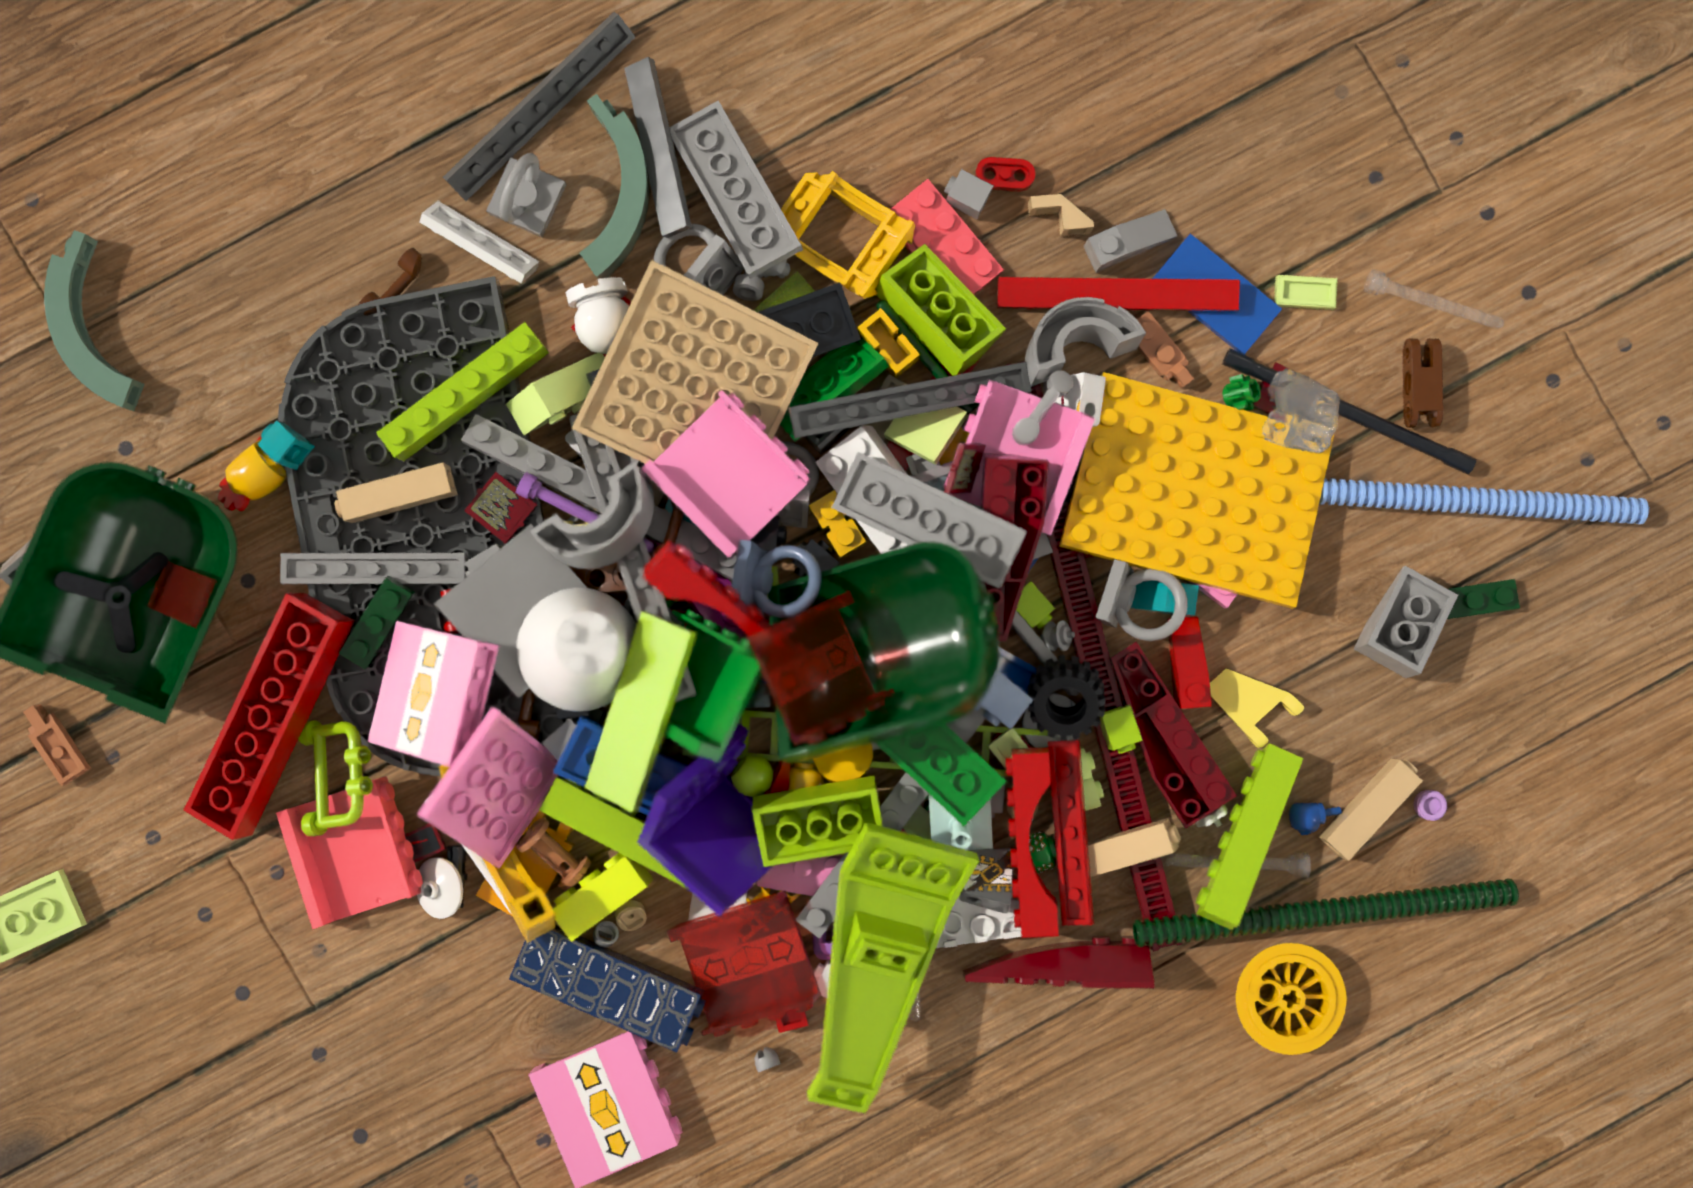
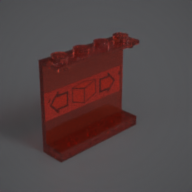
M850 591L832 597L747 638L794 744L807 740L808 744L812 745L827 737L826 731L833 733L846 727L845 720L848 719L849 722L864 717L867 715L865 709L868 708L869 711L885 705L884 698L895 693L893 689L875 693L841 617L839 609L854 602Z
M786 890L730 907L721 917L714 912L676 924L667 930L670 943L678 940L681 941L696 987L704 990L701 999L706 1000L703 1009L709 1025L701 1031L702 1036L713 1033L714 1037L722 1036L729 1033L731 1027L738 1025L741 1026V1029H746L758 1024V1019L768 1017L769 1021H773L785 1016L786 1011L796 1009L797 1013L804 1012L813 1008V1003L821 996Z

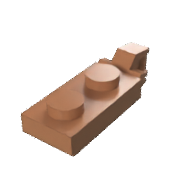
M1147 311L1137 319L1146 332L1137 349L1160 377L1163 376L1167 381L1173 378L1182 389L1194 380L1186 368L1189 362L1152 314Z
M41 704L33 705L23 712L32 725L28 728L30 735H28L29 739L61 786L69 784L92 769L59 718L57 719L53 713L48 714Z

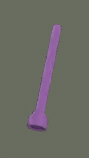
M528 472L524 474L516 490V494L526 499L529 497L535 499L537 497L586 523H590L600 516L546 489L538 481V477ZM643 538L648 553L652 552L654 549L653 543Z

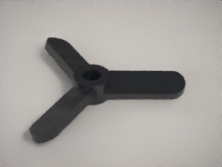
M156 552L119 582L105 583L69 572H60L55 575L53 583L61 591L106 602L109 608L116 647L120 652L129 653L136 646L129 608L131 595L162 571L168 564V558L163 553ZM115 592H121V596L118 599H112V595Z

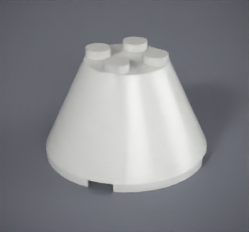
M569 588L555 592L537 603L523 621L516 647L520 672L526 684L539 698L560 709L582 712L606 706L613 701L637 627L636 623L622 604L603 592L588 588Z

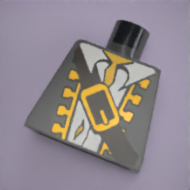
M1013 848L968 850L977 853L979 863L960 893L959 900L997 912L1007 913L1011 906L1013 868H1011L1010 849Z

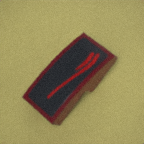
M431 823L405 834L406 840L413 847L414 855L412 858L414 863L447 849L439 829Z

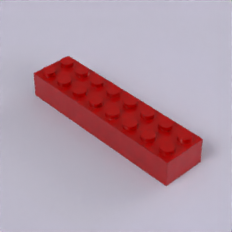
M306 593L285 594L183 811L231 840L253 835L338 658L339 652L355 622L354 620Z

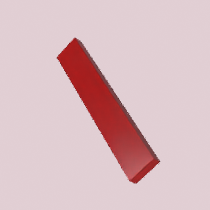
M1080 739L1047 741L1050 759L1062 926L1093 925L1094 914Z

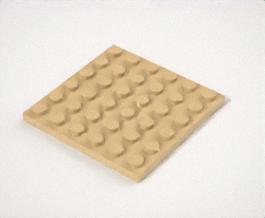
M651 260L572 429L645 464L649 460L654 462L720 398L718 393L722 390L727 396L732 392L744 404L741 410L749 418L754 414L766 426L763 432L772 440L818 343Z

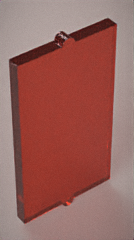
M168 561L158 581L155 582V589L147 607L197 628L203 611L208 606V599L216 580Z

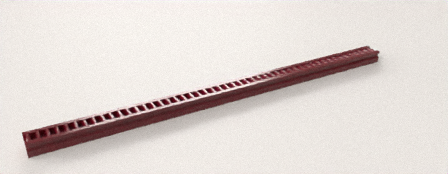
M1041 384L1031 386L1029 394L1043 398ZM1063 502L1052 534H1046L1053 551L1050 553L1066 620L1072 632L1075 633V637L1072 638L1075 656L1078 657L1079 663L1086 660L1090 663V669L1096 668L1099 672V678H1102L1104 684V707L1106 712L1122 706L1102 624L1096 618L1098 608L1084 553L1059 547L1069 508V503ZM1099 724L1097 728L1094 727L1120 832L1152 823L1134 750L1118 754L1117 749H1108ZM1161 857L1130 865L1129 869L1142 920L1144 921L1145 918H1149L1150 921H1153L1154 917L1162 920L1164 916H1168L1171 919L1175 915ZM1174 940L1172 944H1166V942H1163L1162 945H1157L1156 943H1154L1153 946H1149V948L1153 950V952L1158 951L1160 948L1172 945H1182L1183 942L1176 943Z

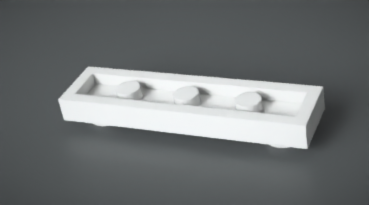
M437 201L422 212L421 224L505 273L511 279L522 284L537 270L538 260L443 203Z

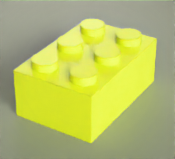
M618 853L604 863L606 870L602 873L597 868L578 882L581 888L576 890L572 886L554 900L556 904L553 908L555 920L569 940L572 942L645 889L653 881V877L645 866Z

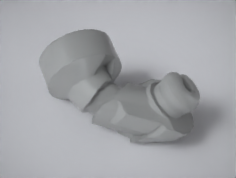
M787 259L751 279L746 271L744 274L738 275L733 287L734 294L747 301L761 299L765 286L761 278L768 276L785 278V276H788L790 265L786 263Z

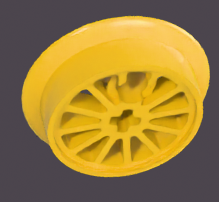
M1283 943L1261 951L1246 965L1237 984L1236 1007L1243 1027L1258 1044L1280 1054H1303L1321 1047L1336 1033L1346 1010V989L1339 970L1326 955L1303 944ZM1299 962L1300 964L1290 980V963ZM1280 963H1283L1282 981L1274 969ZM1307 968L1314 972L1313 976L1299 983ZM1269 970L1273 978L1263 975ZM1320 983V992H1303V990L1313 984ZM1265 984H1271V994L1266 999L1261 998V987ZM1290 992L1294 994L1293 999H1287V1001L1283 999L1284 994L1289 995ZM1306 999H1321L1319 1009L1316 1010L1305 1004ZM1258 1001L1263 1005L1256 1009L1255 1002ZM1275 1007L1269 1020L1264 1024L1260 1016ZM1302 1008L1315 1014L1307 1024L1299 1012ZM1283 1012V1030H1276L1274 1026ZM1291 1013H1294L1301 1025L1300 1028L1291 1030Z

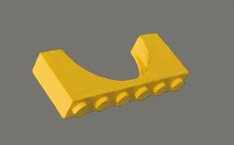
M443 764L439 766L441 780L451 766ZM512 849L499 869L482 858L527 943L555 928V913L541 887L538 888L534 884L514 849Z

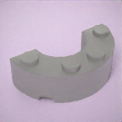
M1081 297L1059 303L1043 316L1027 347L1025 362L1030 387L1046 382L1052 373L1063 368L1066 362L1063 347L1072 342L1084 341L1093 343L1104 350L1111 359L1136 350L1146 332L1136 318L1120 306L1117 309L1105 304L1103 299Z
M635 462L608 479L612 489L611 500L605 512L596 520L585 525H571L563 522L555 514L530 531L533 537L556 559L576 568L603 567L626 556L643 539L650 526L654 512V495L651 484Z

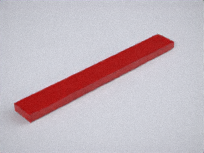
M998 277L997 308L1052 309L1066 300L1092 297L1103 299L1105 304L1117 309L1120 306L1125 310L1238 311L1240 280Z

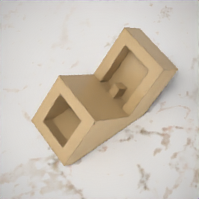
M1062 194L1030 197L1028 202L1029 216L1058 214L1060 237L1089 235L1093 230V220Z

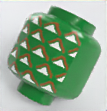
M1043 831L1029 834L1031 857L1037 873L1053 869L1057 860L1054 837H1048Z

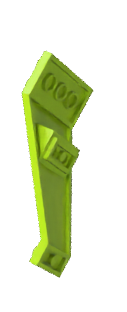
M868 822L865 823L839 873L820 1070L807 1091L809 1101L866 1113L880 1089L951 909L979 863L977 853Z

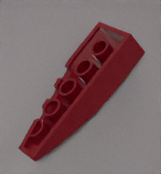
M1092 936V941H1075L1038 946L996 957L963 970L965 982L1008 983V978H1014L1015 983L1035 985L1039 983V979H1044L1045 983L1059 987H1065V984H1069L1070 981H1076V983L1082 984V988L1155 989L1149 946L1144 944L1143 947H1138L1134 936H1123L1122 941H1110L1109 936Z

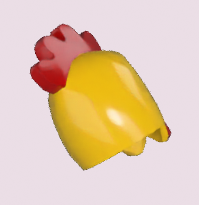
M261 436L229 464L225 470L226 477L219 484L222 490L218 494V500L229 511L235 509L240 512L244 511L250 501L267 496L281 486L287 478L284 467L273 461L258 445L262 439Z

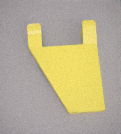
M1227 668L1210 682L1211 698L1257 748L1264 747L1269 740L1255 724L1279 702L1282 703L1292 716L1299 715L1304 710V706L1289 692Z

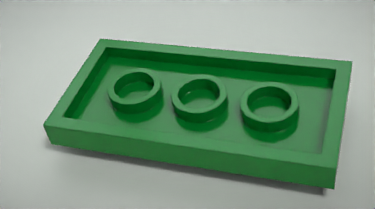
M861 336V340L830 351L804 372L779 425L794 442L799 438H794L789 413L790 407L855 395L856 392L889 367L886 360Z
M946 724L875 742L963 827L1006 782L1001 775Z

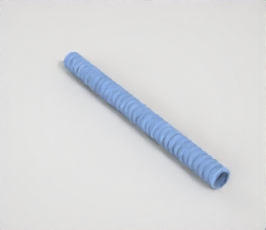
M1326 478L1324 479L1319 502L1320 505L1325 504V502L1328 505L1337 503L1338 506H1343L1344 503L1347 506L1355 504L1357 507H1362L1364 504L1367 508L1372 507V505L1375 508H1381L1383 505L1385 509H1389L1392 506L1394 509L1402 507L1403 510H1409L1411 507L1415 511L1420 508L1422 511L1430 509L1432 512H1436L1439 509L1440 512L1448 510L1450 513H1455L1456 511L1465 513L1467 511L1469 514L1476 512L1478 515H1482L1486 512L1487 515L1495 513L1497 516H1502L1503 514L1512 516L1514 514L1515 517L1523 515L1526 518L1531 516L1540 518L1542 516L1544 519L1551 517L1552 519L1561 518L1562 520H1568L1570 518L1574 521L1579 519L1581 521L1589 520L1595 522L1598 520L1599 522H1626L1627 524L1636 523L1638 525L1644 524L1649 515V505L1645 498H1618L1606 495L1599 497L1598 495L1589 496L1588 494H1583L1582 496L1573 494L1571 496L1569 493L1562 495L1558 492L1554 494L1545 492L1543 494L1541 491L1535 493L1526 491L1524 493L1523 490L1515 492L1511 489L1507 491L1498 489L1496 491L1494 488H1490L1487 491L1485 488L1477 490L1476 487H1471L1468 490L1467 487L1459 489L1457 486L1449 488L1447 485H1444L1440 488L1439 485L1431 487L1429 484H1424L1421 487L1420 484L1412 486L1410 483L1402 485L1399 482L1394 485L1392 482H1386L1384 485L1382 481L1374 484L1373 481L1365 483L1363 480H1359L1356 483L1355 480L1351 479L1348 482L1345 479H1339L1337 482L1335 478H1331L1329 481Z

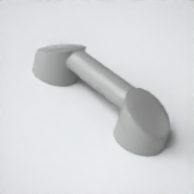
M1058 370L1048 378V391L1031 415L1021 419L1012 430V436L1016 443L1024 446L1030 445L1038 437L1040 432L1039 423L1057 398L1065 396L1073 387V379L1067 372Z

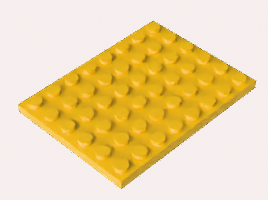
M1103 372L1101 376L1105 377V388L1100 423L1097 427L1091 428L1081 454L1059 547L1112 561L1116 559L1141 569L1166 571L1175 578L1291 609L1296 608L1334 434L1242 409L1238 410L1231 406ZM1297 426L1301 429V431L1296 432L1292 429V427ZM1308 430L1311 435H1304L1302 431ZM1312 434H1319L1321 438L1315 439Z

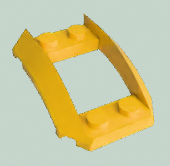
M833 171L825 175H819L818 172L805 173L781 208L803 248L795 256L836 283L841 282L844 288L864 299L878 294L875 288L879 284L881 275L888 271L906 243L912 245L915 223L913 221H907L896 215L894 211L863 194ZM830 194L870 222L879 226L848 271L799 240Z

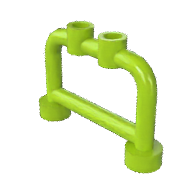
M316 720L307 721L299 741L305 746L314 745L316 811L308 812L302 817L301 828L305 835L312 837L323 835L327 828L348 826L355 823L363 812L364 795L371 793L373 784L369 777H363L362 764L369 763L371 751L367 746H361V737L356 726L344 721L321 725ZM346 734L349 748L344 753V759L350 766V779L346 783V792L351 796V808L348 813L329 816L326 736Z

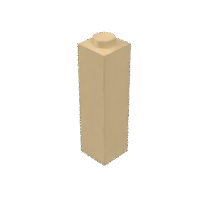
M439 463L336 491L338 500H335V508L340 518L343 517V521L355 523L453 497L458 494L451 467L445 463Z
M1391 758L1318 838L1340 858L1349 861L1423 782L1416 775L1418 769L1406 759L1401 761Z
M1169 818L1088 842L1090 876L1093 877L1174 853L1179 847L1178 843L1180 842V835L1176 825H1171Z

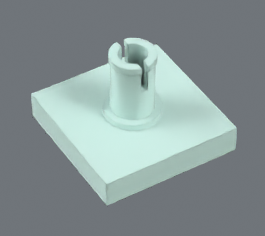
M929 794L932 841L964 850L993 849L991 798L963 827Z

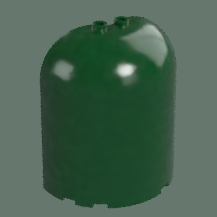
M117 462L94 463L77 469L64 478L54 489L0 606V659L42 676L51 673L105 694V701L166 724L234 573L238 556L236 534L223 510L206 496L194 491L196 484L182 478H178L176 482L164 478L167 472L150 465L147 466L146 470L132 465ZM156 552H161L168 558L167 566L131 595L129 608L136 646L129 653L120 652L116 647L109 608L106 602L61 591L53 583L55 575L60 572H69L105 583L119 582ZM115 592L112 595V599H118L121 596V592Z
M920 542L821 571L819 593L814 602L805 611L787 618L770 615L771 626L777 624L787 634L786 638L794 645L796 643L801 644L808 652L844 635L857 666L778 707L775 700L780 760L788 763H797L945 725L966 716L983 701L995 679L999 660V632L994 615L995 602L992 595L987 593L973 565L960 551L939 542ZM809 575L772 586L768 593V599L777 605H789L796 602L803 596L808 587Z

